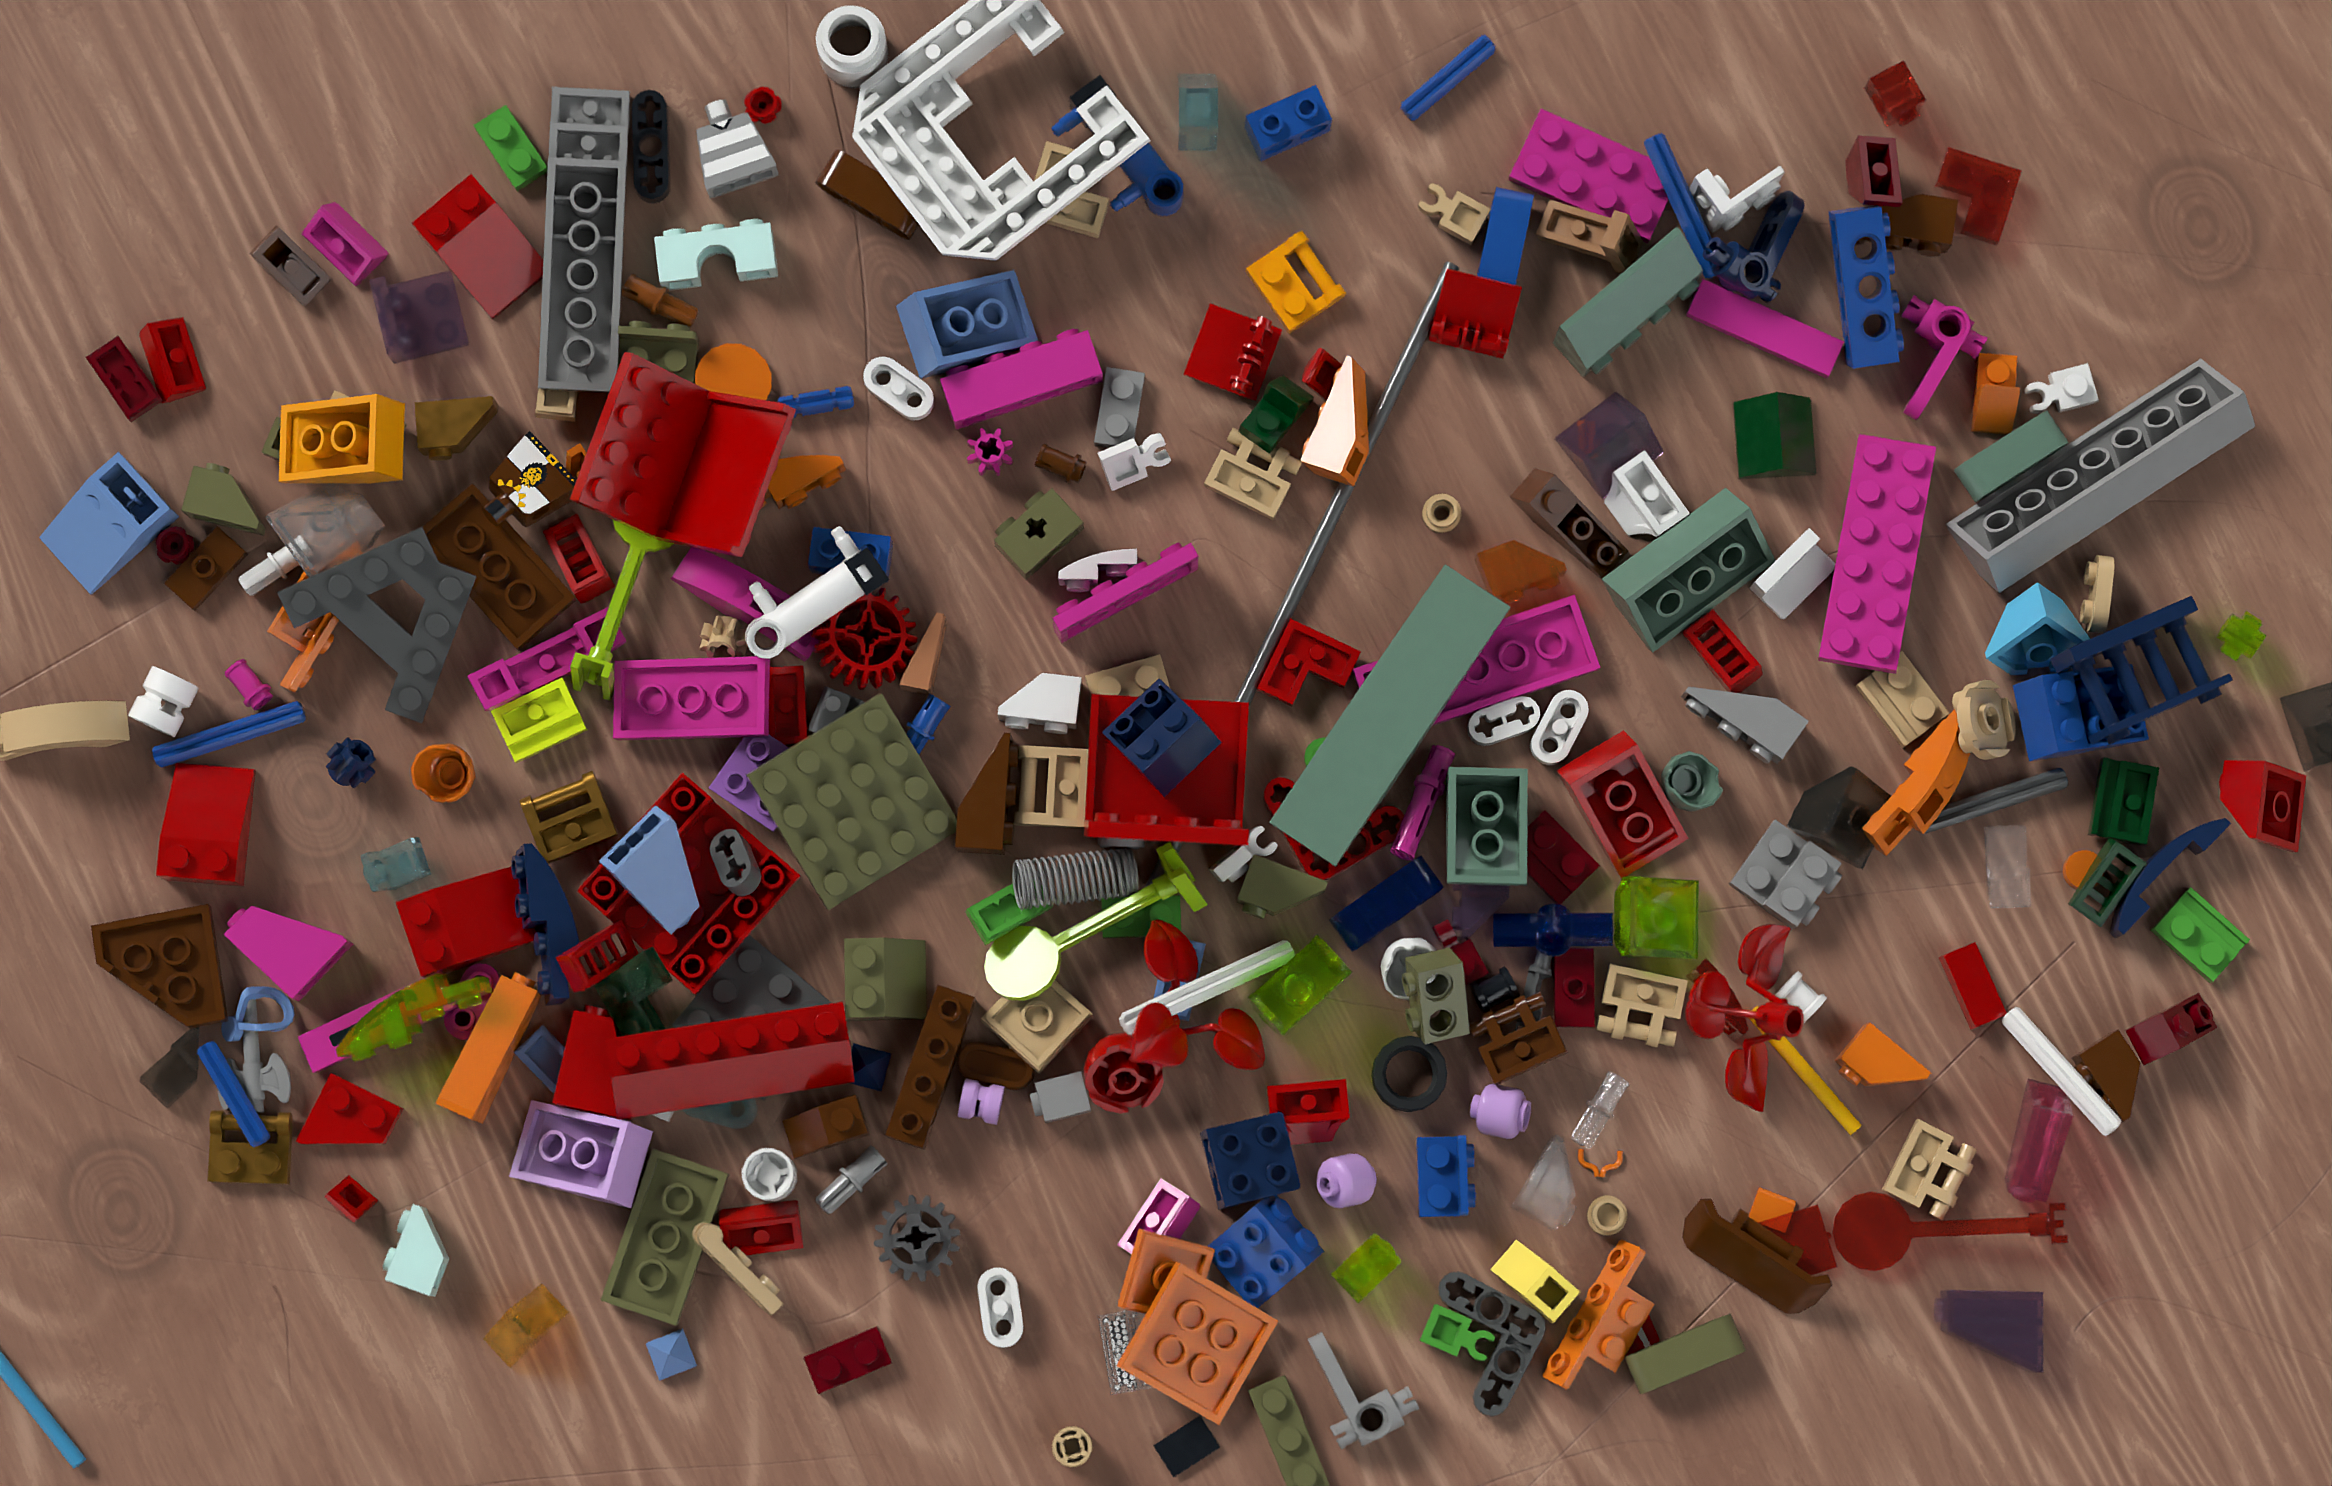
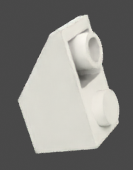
M1041 673L998 707V719L1005 721V726L1009 728L1028 729L1029 724L1044 725V731L1067 734L1068 728L1076 729L1082 685L1081 677Z

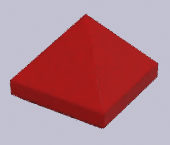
M1318 348L1304 368L1302 382L1322 399L1327 400L1333 388L1334 375L1342 367V364L1323 348Z
M350 1175L325 1195V1198L341 1216L354 1223L378 1202L373 1195Z

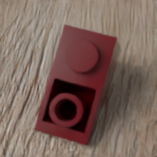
M2197 993L2125 1031L2144 1066L2183 1048L2215 1030L2217 1026L2213 1020L2210 1007L2203 1001L2200 994Z

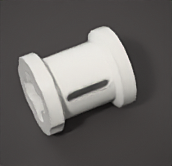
M1797 971L1779 989L1775 996L1787 999L1788 1005L1800 1007L1804 1015V1022H1806L1825 1002L1827 997L1824 994L1818 995L1801 979L1802 974Z

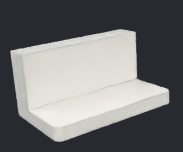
M1810 528L1750 587L1782 620L1835 569L1836 563L1816 545L1820 538Z

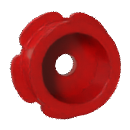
M759 87L750 91L744 100V105L746 106L745 113H748L752 122L755 123L758 121L762 124L772 123L777 118L776 114L782 109L780 97L775 95L774 91L768 87ZM765 103L766 108L760 109L759 105Z

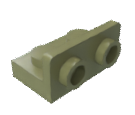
M630 321L628 326H618L620 337L618 367L624 352L634 353L695 384L699 338L695 331H690L689 326L668 324L667 329L652 328L651 323L643 321Z

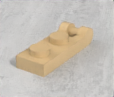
M706 1222L695 1226L692 1233L695 1243L764 1312L773 1315L784 1304L776 1296L780 1291L779 1288L764 1274L758 1278L748 1268L752 1261L739 1248L735 1246L730 1250L722 1242L723 1234L719 1227Z

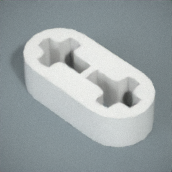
M1526 696L1515 697L1480 709L1472 715L1468 722V735L1477 745L1488 746L1527 733L1538 723L1540 709L1536 701ZM1516 705H1522L1524 710L1531 709L1532 714L1527 719L1528 724L1525 725L1522 724L1520 719L1507 723L1506 717L1516 712ZM1485 717L1487 723L1500 719L1502 725L1494 727L1491 730V737L1486 738L1483 732L1476 733L1475 728L1480 723L1479 718Z

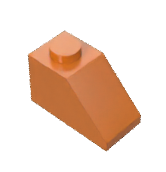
M1870 1022L1861 1027L1835 1059V1062L1841 1066L1838 1071L1840 1075L1855 1086L1859 1083L1864 1086L1918 1082L1927 1079L1931 1074L1928 1069Z

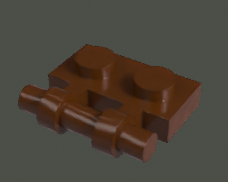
M1541 992L1527 998L1524 994L1514 999V1004L1497 1012L1491 1009L1481 1014V1019L1469 1024L1474 1038L1488 1032L1490 1034L1492 1042L1478 1049L1495 1085H1499L1568 1053L1552 1016L1550 1015L1536 1021L1533 1012L1547 1006ZM1521 1018L1525 1027L1504 1036L1501 1026Z

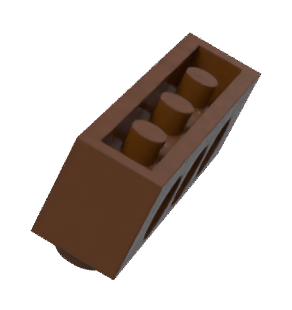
M937 984L885 1134L886 1137L925 1150L976 1004L975 997Z

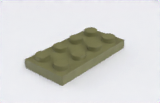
M653 1149L601 1301L678 1326L703 1250L693 1240V1229L699 1223L713 1224L729 1174Z

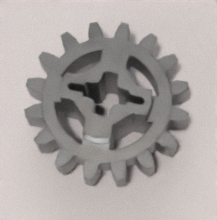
M909 1195L908 1205L903 1206L898 1200L893 1201L896 1211L891 1214L883 1210L881 1213L887 1220L886 1225H875V1230L883 1233V1239L874 1241V1246L884 1247L885 1252L879 1257L880 1262L890 1259L893 1263L890 1266L889 1272L894 1274L902 1268L904 1269V1280L909 1281L913 1272H917L920 1281H925L926 1271L931 1270L938 1277L941 1275L938 1265L943 1262L951 1266L953 1262L947 1254L949 1251H959L960 1248L951 1243L952 1237L960 1235V1230L950 1229L949 1224L955 1220V1216L951 1214L944 1217L941 1214L945 1207V1204L942 1202L936 1205L935 1208L930 1207V1196H925L922 1204H917L914 1195ZM921 1211L934 1216L939 1221L941 1227L930 1228L924 1224ZM907 1214V1224L902 1231L891 1234L896 1221ZM919 1227L921 1233H927L928 1235L936 1234L935 1237L922 1241L921 1249H915L914 1244L907 1243L906 1241L898 1242L899 1239H905L906 1236L912 1235L913 1228ZM943 1242L939 1254L932 1261L928 1262L927 1252L934 1243ZM904 1248L911 1253L913 1265L900 1260L893 1249Z

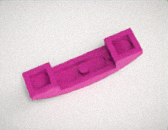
M609 607L574 623L573 628L505 661L502 658L468 675L467 678L485 712L507 704L555 680L571 675L570 666L575 652L588 656L591 647H595ZM620 628L611 652L626 643Z

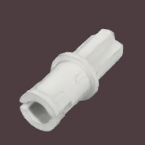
M300 535L274 554L268 552V558L239 577V582L246 593L253 596L280 577L286 579V573L308 558L315 556L303 536Z

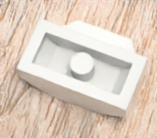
M1645 450L1612 473V486L1604 503L1628 536L1650 534L1658 537L1690 514Z

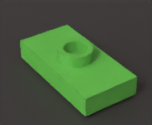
M1034 880V890H1035V897H1036V887H1035V880ZM1013 884L967 908L965 913L984 945H987L1049 911L1053 906L1051 907L1047 903L1044 908L1040 904L1037 909L1033 904L1031 909L1021 910L1016 903Z

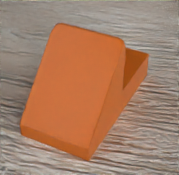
M1979 353L1976 357L1972 432L2009 434L2012 432L2020 395V387H2016L2017 356Z

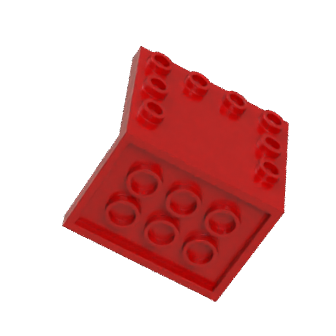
M624 352L570 500L654 539L742 558L745 548L750 542L751 532L759 510L764 504L765 494L772 475L777 468L778 458L785 439L791 430L796 409L784 403L708 391L634 353Z
M1091 694L1084 836L1249 845V829L1242 828L1249 702L1182 699L1206 723L1222 743L1164 797L1102 733L1139 697Z

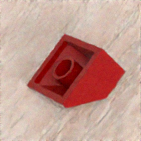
M2224 760L2223 773L2219 779L2220 800L2250 839L2289 852H2298L2307 775L2263 760Z

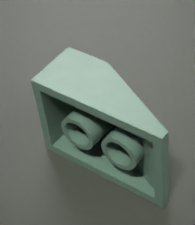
M1448 767L1446 777L1447 884L1527 886L1528 769Z

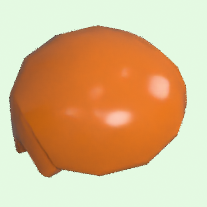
M450 743L433 744L426 747L416 755L411 766L412 782L415 789L422 791L435 802L444 803L459 800L470 792L476 778L472 758L462 748Z

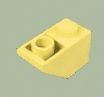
M1517 1240L1514 1241L1490 1269L1550 1323L1555 1322L1580 1293L1553 1267Z

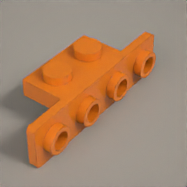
M307 565L297 583L320 573V571ZM284 606L278 612L267 632L299 651V654L280 683V686L295 692L298 687L303 688L310 680L314 672V668L311 667L318 654L323 655L329 649L334 640L332 631L339 619L331 612L297 628L293 627Z
M1622 1239L1619 1240L1616 1247L1609 1253L1607 1262L1596 1282L1589 1288L1587 1297L1576 1317L1569 1323L1567 1332L1556 1352L1549 1358L1547 1367L1542 1375L1543 1378L1567 1390L1587 1357L1616 1373L1654 1306V1303L1628 1287L1629 1282L1646 1254L1645 1250Z

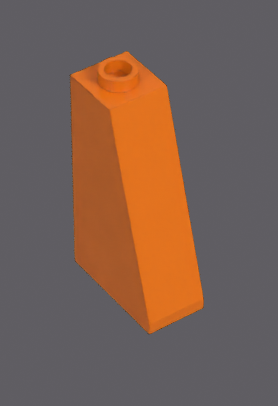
M514 973L512 979L501 975L435 1104L483 1124L515 1055L514 1052L518 1049L542 995L539 994V991L533 989L536 984L535 981L518 973Z

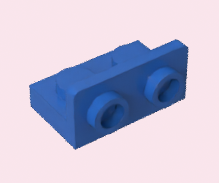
M1466 1135L1417 1137L1419 1217L1468 1216L1469 1208L1476 1206L1475 1183L1468 1184L1467 1168H1474V1145L1467 1144Z

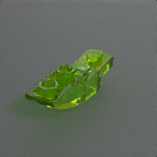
M434 974L410 984L383 1000L362 1017L336 1048L337 1056L352 1057L353 1062L375 1056V1048L388 1044L390 1050L413 1043L411 1036L423 1032L419 1020L420 1016L422 1022H427L445 1016L444 1008L458 1004L459 1010L483 1003L481 996L492 993L488 977H475L450 986L446 974Z

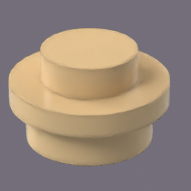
M1601 1196L1590 1204L1587 1211V1220L1590 1227L1598 1234L1613 1235L1625 1226L1627 1211L1624 1204L1618 1198Z

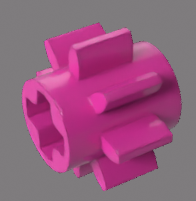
M980 428V438L977 442L971 439L967 441L968 446L975 450V453L967 457L968 464L978 462L980 465V476L986 470H994V473L1000 476V466L1003 463L1007 465H1012L1013 463L1012 458L1005 454V451L1013 447L1012 440L1002 442L1000 439V428L994 434H986V431ZM991 445H995L998 456L991 455L989 460L984 459L982 448L989 449Z

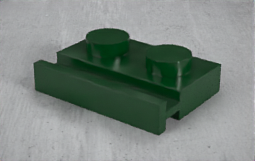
M2107 757L2101 758L2088 835L2104 837L2105 839L2111 838L2115 841L2136 845H2146L2160 768L2123 760H2112Z

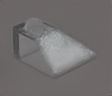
M327 483L268 513L265 517L308 577L336 566L372 548L385 527L363 495L332 483Z
M1558 1135L1549 1138L1511 1207L1552 1231L1556 1230L1559 1224L1566 1227L1577 1206L1571 1204L1575 1197V1191L1564 1139Z

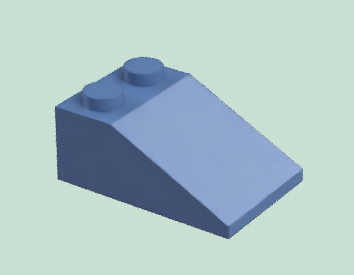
M1015 270L914 292L896 306L920 379L946 373L948 370L961 365L971 366L983 362V359L998 353L1008 354L1020 350L1019 348L1025 344L1038 341Z

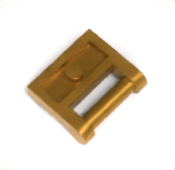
M593 770L582 774V779L535 798L529 795L519 800L538 851L548 864L619 836ZM586 793L589 794L590 803L541 822L539 812Z
M212 1110L209 1118L210 1143L207 1182L290 1185L293 1132L292 1113L279 1112L278 1116H259L268 1132H277V1144L263 1143L260 1146L252 1147L250 1143L225 1142V1130H242L233 1115H226L224 1110Z

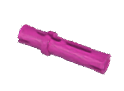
M1432 745L1422 773L1416 776L1414 781L1416 788L1390 849V852L1398 858L1408 861L1409 859L1411 861L1414 859L1438 796H1442L1446 787L1443 783L1448 767L1451 766L1455 757V753L1444 746Z

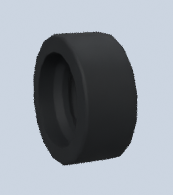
M1415 1036L1395 1038L1383 1046L1374 1059L1371 1073L1374 1090L1382 1102L1394 1110L1404 1112L1423 1110L1434 1103L1445 1089L1448 1075L1445 1058L1437 1046L1432 1043L1424 1044L1420 1037ZM1409 1050L1419 1052L1425 1056L1431 1064L1433 1072L1432 1082L1428 1089L1421 1095L1410 1098L1400 1096L1394 1092L1387 1083L1386 1078L1387 1065L1392 1057L1400 1052Z

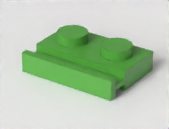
M2191 887L2186 889L2184 894L2150 930L2209 983L2213 982L2243 946L2250 941L2247 936Z

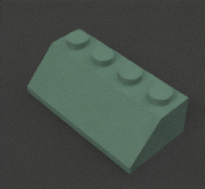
M1678 227L1674 228L1559 326L1553 344L1582 377H1585L1590 371H1593L1596 375L1613 361L1610 354L1620 346L1624 350L1628 349L1642 336L1639 330L1649 321L1656 325L1671 311L1668 307L1671 302L1678 296L1684 301L1700 287L1697 280L1700 278L1703 269Z
M1724 488L1602 578V581L1615 606L1647 648L1653 653L1771 566L1776 560L1750 507L1727 488Z

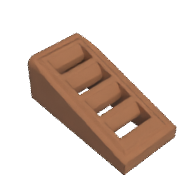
M936 612L900 679L899 686L901 690L924 695L933 694L948 623L944 614Z

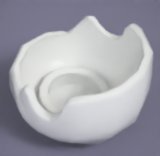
M1403 938L1392 943L1387 948L1380 965L1385 989L1397 999L1409 1000L1402 985V974L1406 973L1405 958L1436 951L1437 949L1422 938ZM1437 974L1431 976L1428 979L1427 983L1432 982L1436 978Z

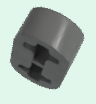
M726 829L721 831L711 842V857L721 882L734 895L739 897L747 896L756 890L760 884L761 871L747 840L736 830ZM729 848H731L733 855H731L730 857L728 856V854L730 853ZM740 869H743V871L741 872L742 878H740V875L738 873Z

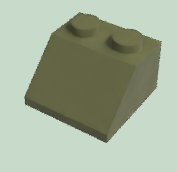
M844 938L845 1017L848 1021L926 1019L925 940Z

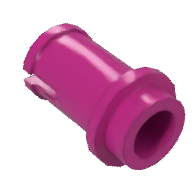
M245 659L238 660L225 671L224 675L232 682L245 698L243 703L246 707L251 706L253 710H258L272 699L273 695L270 693V685L263 684Z

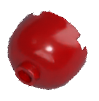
M1125 1032L1114 1033L1100 1039L1089 1051L1086 1058L1084 1077L1089 1097L1094 1104L1106 1111L1120 1114L1129 1113V1108L1140 1104L1141 1108H1145L1160 1095L1164 1079L1161 1066L1131 1061L1133 1034H1126Z

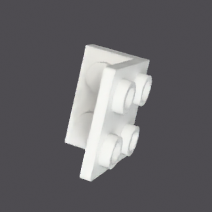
M1778 166L1732 199L1727 196L1730 192L1724 180L1719 175L1713 176L1708 168L1695 176L1689 189L1711 233H1714L1721 227L1728 231L1744 219L1743 214L1750 207L1754 206L1758 210L1775 198L1774 193L1781 187L1779 182L1785 171L1781 166Z

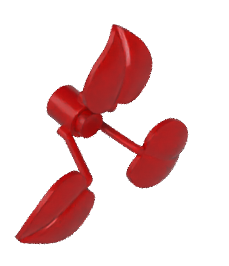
M1162 920L1151 921V927L1144 941V957L1149 970L1159 980L1163 982L1171 981V986L1167 992L1180 987V981L1184 983L1194 981L1198 973V958L1192 943L1175 926ZM1153 1002L1143 1007L1137 1018L1132 1039L1131 1061L1150 1063L1161 1067H1176L1185 1061L1188 1054L1186 1035L1207 1031L1216 1033L1213 1046L1219 1057L1235 1068L1243 1070H1257L1265 1064V1051L1262 1037L1255 1021L1240 1009L1228 1008L1222 1011L1218 1016V1024L1209 1023L1181 1029L1180 1019L1177 1014L1172 1016L1170 1010L1164 1004Z
M1766 924L1751 930L1743 939L1738 955L1739 970L1748 976L1746 985L1771 1002L1760 1005L1756 1011L1727 1007L1730 998L1729 983L1723 974L1709 971L1702 974L1696 980L1686 1005L1687 1024L1690 1030L1700 1038L1713 1039L1721 1035L1725 1026V1014L1753 1018L1757 1027L1766 1033L1744 1039L1742 1043L1743 1049H1736L1731 1053L1725 1070V1085L1729 1095L1737 1102L1759 1112H1764L1768 1073V1052L1764 1042L1769 1040L1780 1041L1782 1036L1794 1038L1799 1035L1804 1024V1015L1800 1007L1788 1005L1787 999L1778 998L1768 991V989L1775 985L1783 963L1785 942L1791 930L1790 927L1776 924Z

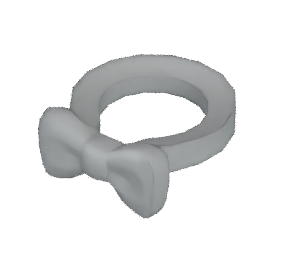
M1098 837L1097 845L1101 848L1124 846L1137 850L1140 847H1145V840Z

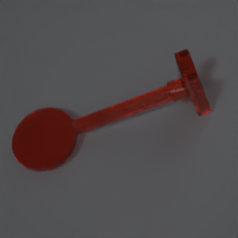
M1866 1192L1854 1195L1842 1204L1834 1218L1832 1234L1836 1248L1845 1261L1859 1269L1878 1271L1890 1268L1900 1261L1910 1247L1912 1238L2030 1233V1237L2048 1236L2049 1245H2066L2068 1243V1235H2055V1228H2064V1220H2054V1213H2064L2066 1211V1202L2049 1203L2047 1205V1212L2029 1213V1217L1913 1222L1897 1200L1887 1194Z

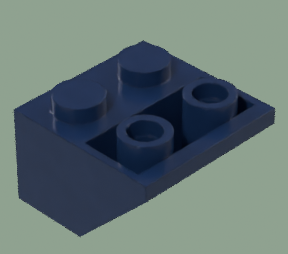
M1160 678L1102 732L1164 797L1222 743L1206 723Z

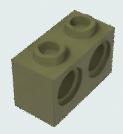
M1450 947L1406 957V973L1402 974V985L1405 994L1409 997L1410 1008L1405 1010L1409 1030L1411 1032L1415 1031L1424 1044L1470 1034L1463 962ZM1437 974L1436 978L1432 982L1427 983L1428 979L1431 976ZM1441 1010L1436 1017L1430 1019L1434 1012Z

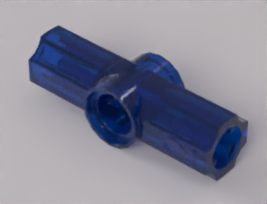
M1554 903L1542 906L1537 913H1494V947H1536L1540 953L1547 956H1560L1566 953L1570 946H1613V913H1571L1567 907Z

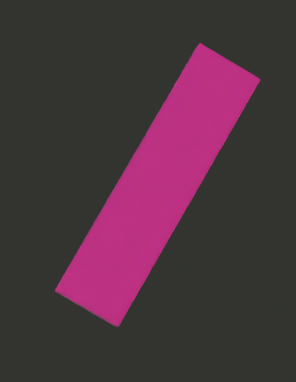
M1702 279L1700 287L1686 314V317L1828 379L1844 344V341L1704 279Z

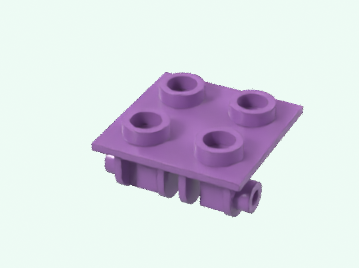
M771 735L765 737H744L708 789L774 832L777 827L747 779L746 774L789 748Z

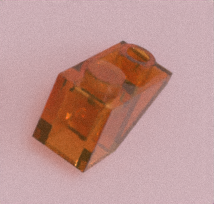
M1515 540L1479 552L1475 557V563L1486 591L1505 604L1523 598V591L1537 586L1540 592L1561 583L1559 578L1564 577L1567 571L1564 562Z

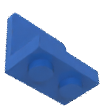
M1277 1195L1263 1198L1208 1245L1215 1249L1212 1259L1213 1264L1244 1301L1256 1308H1259L1324 1252L1319 1246L1316 1236L1310 1230L1303 1227L1293 1215L1290 1205Z

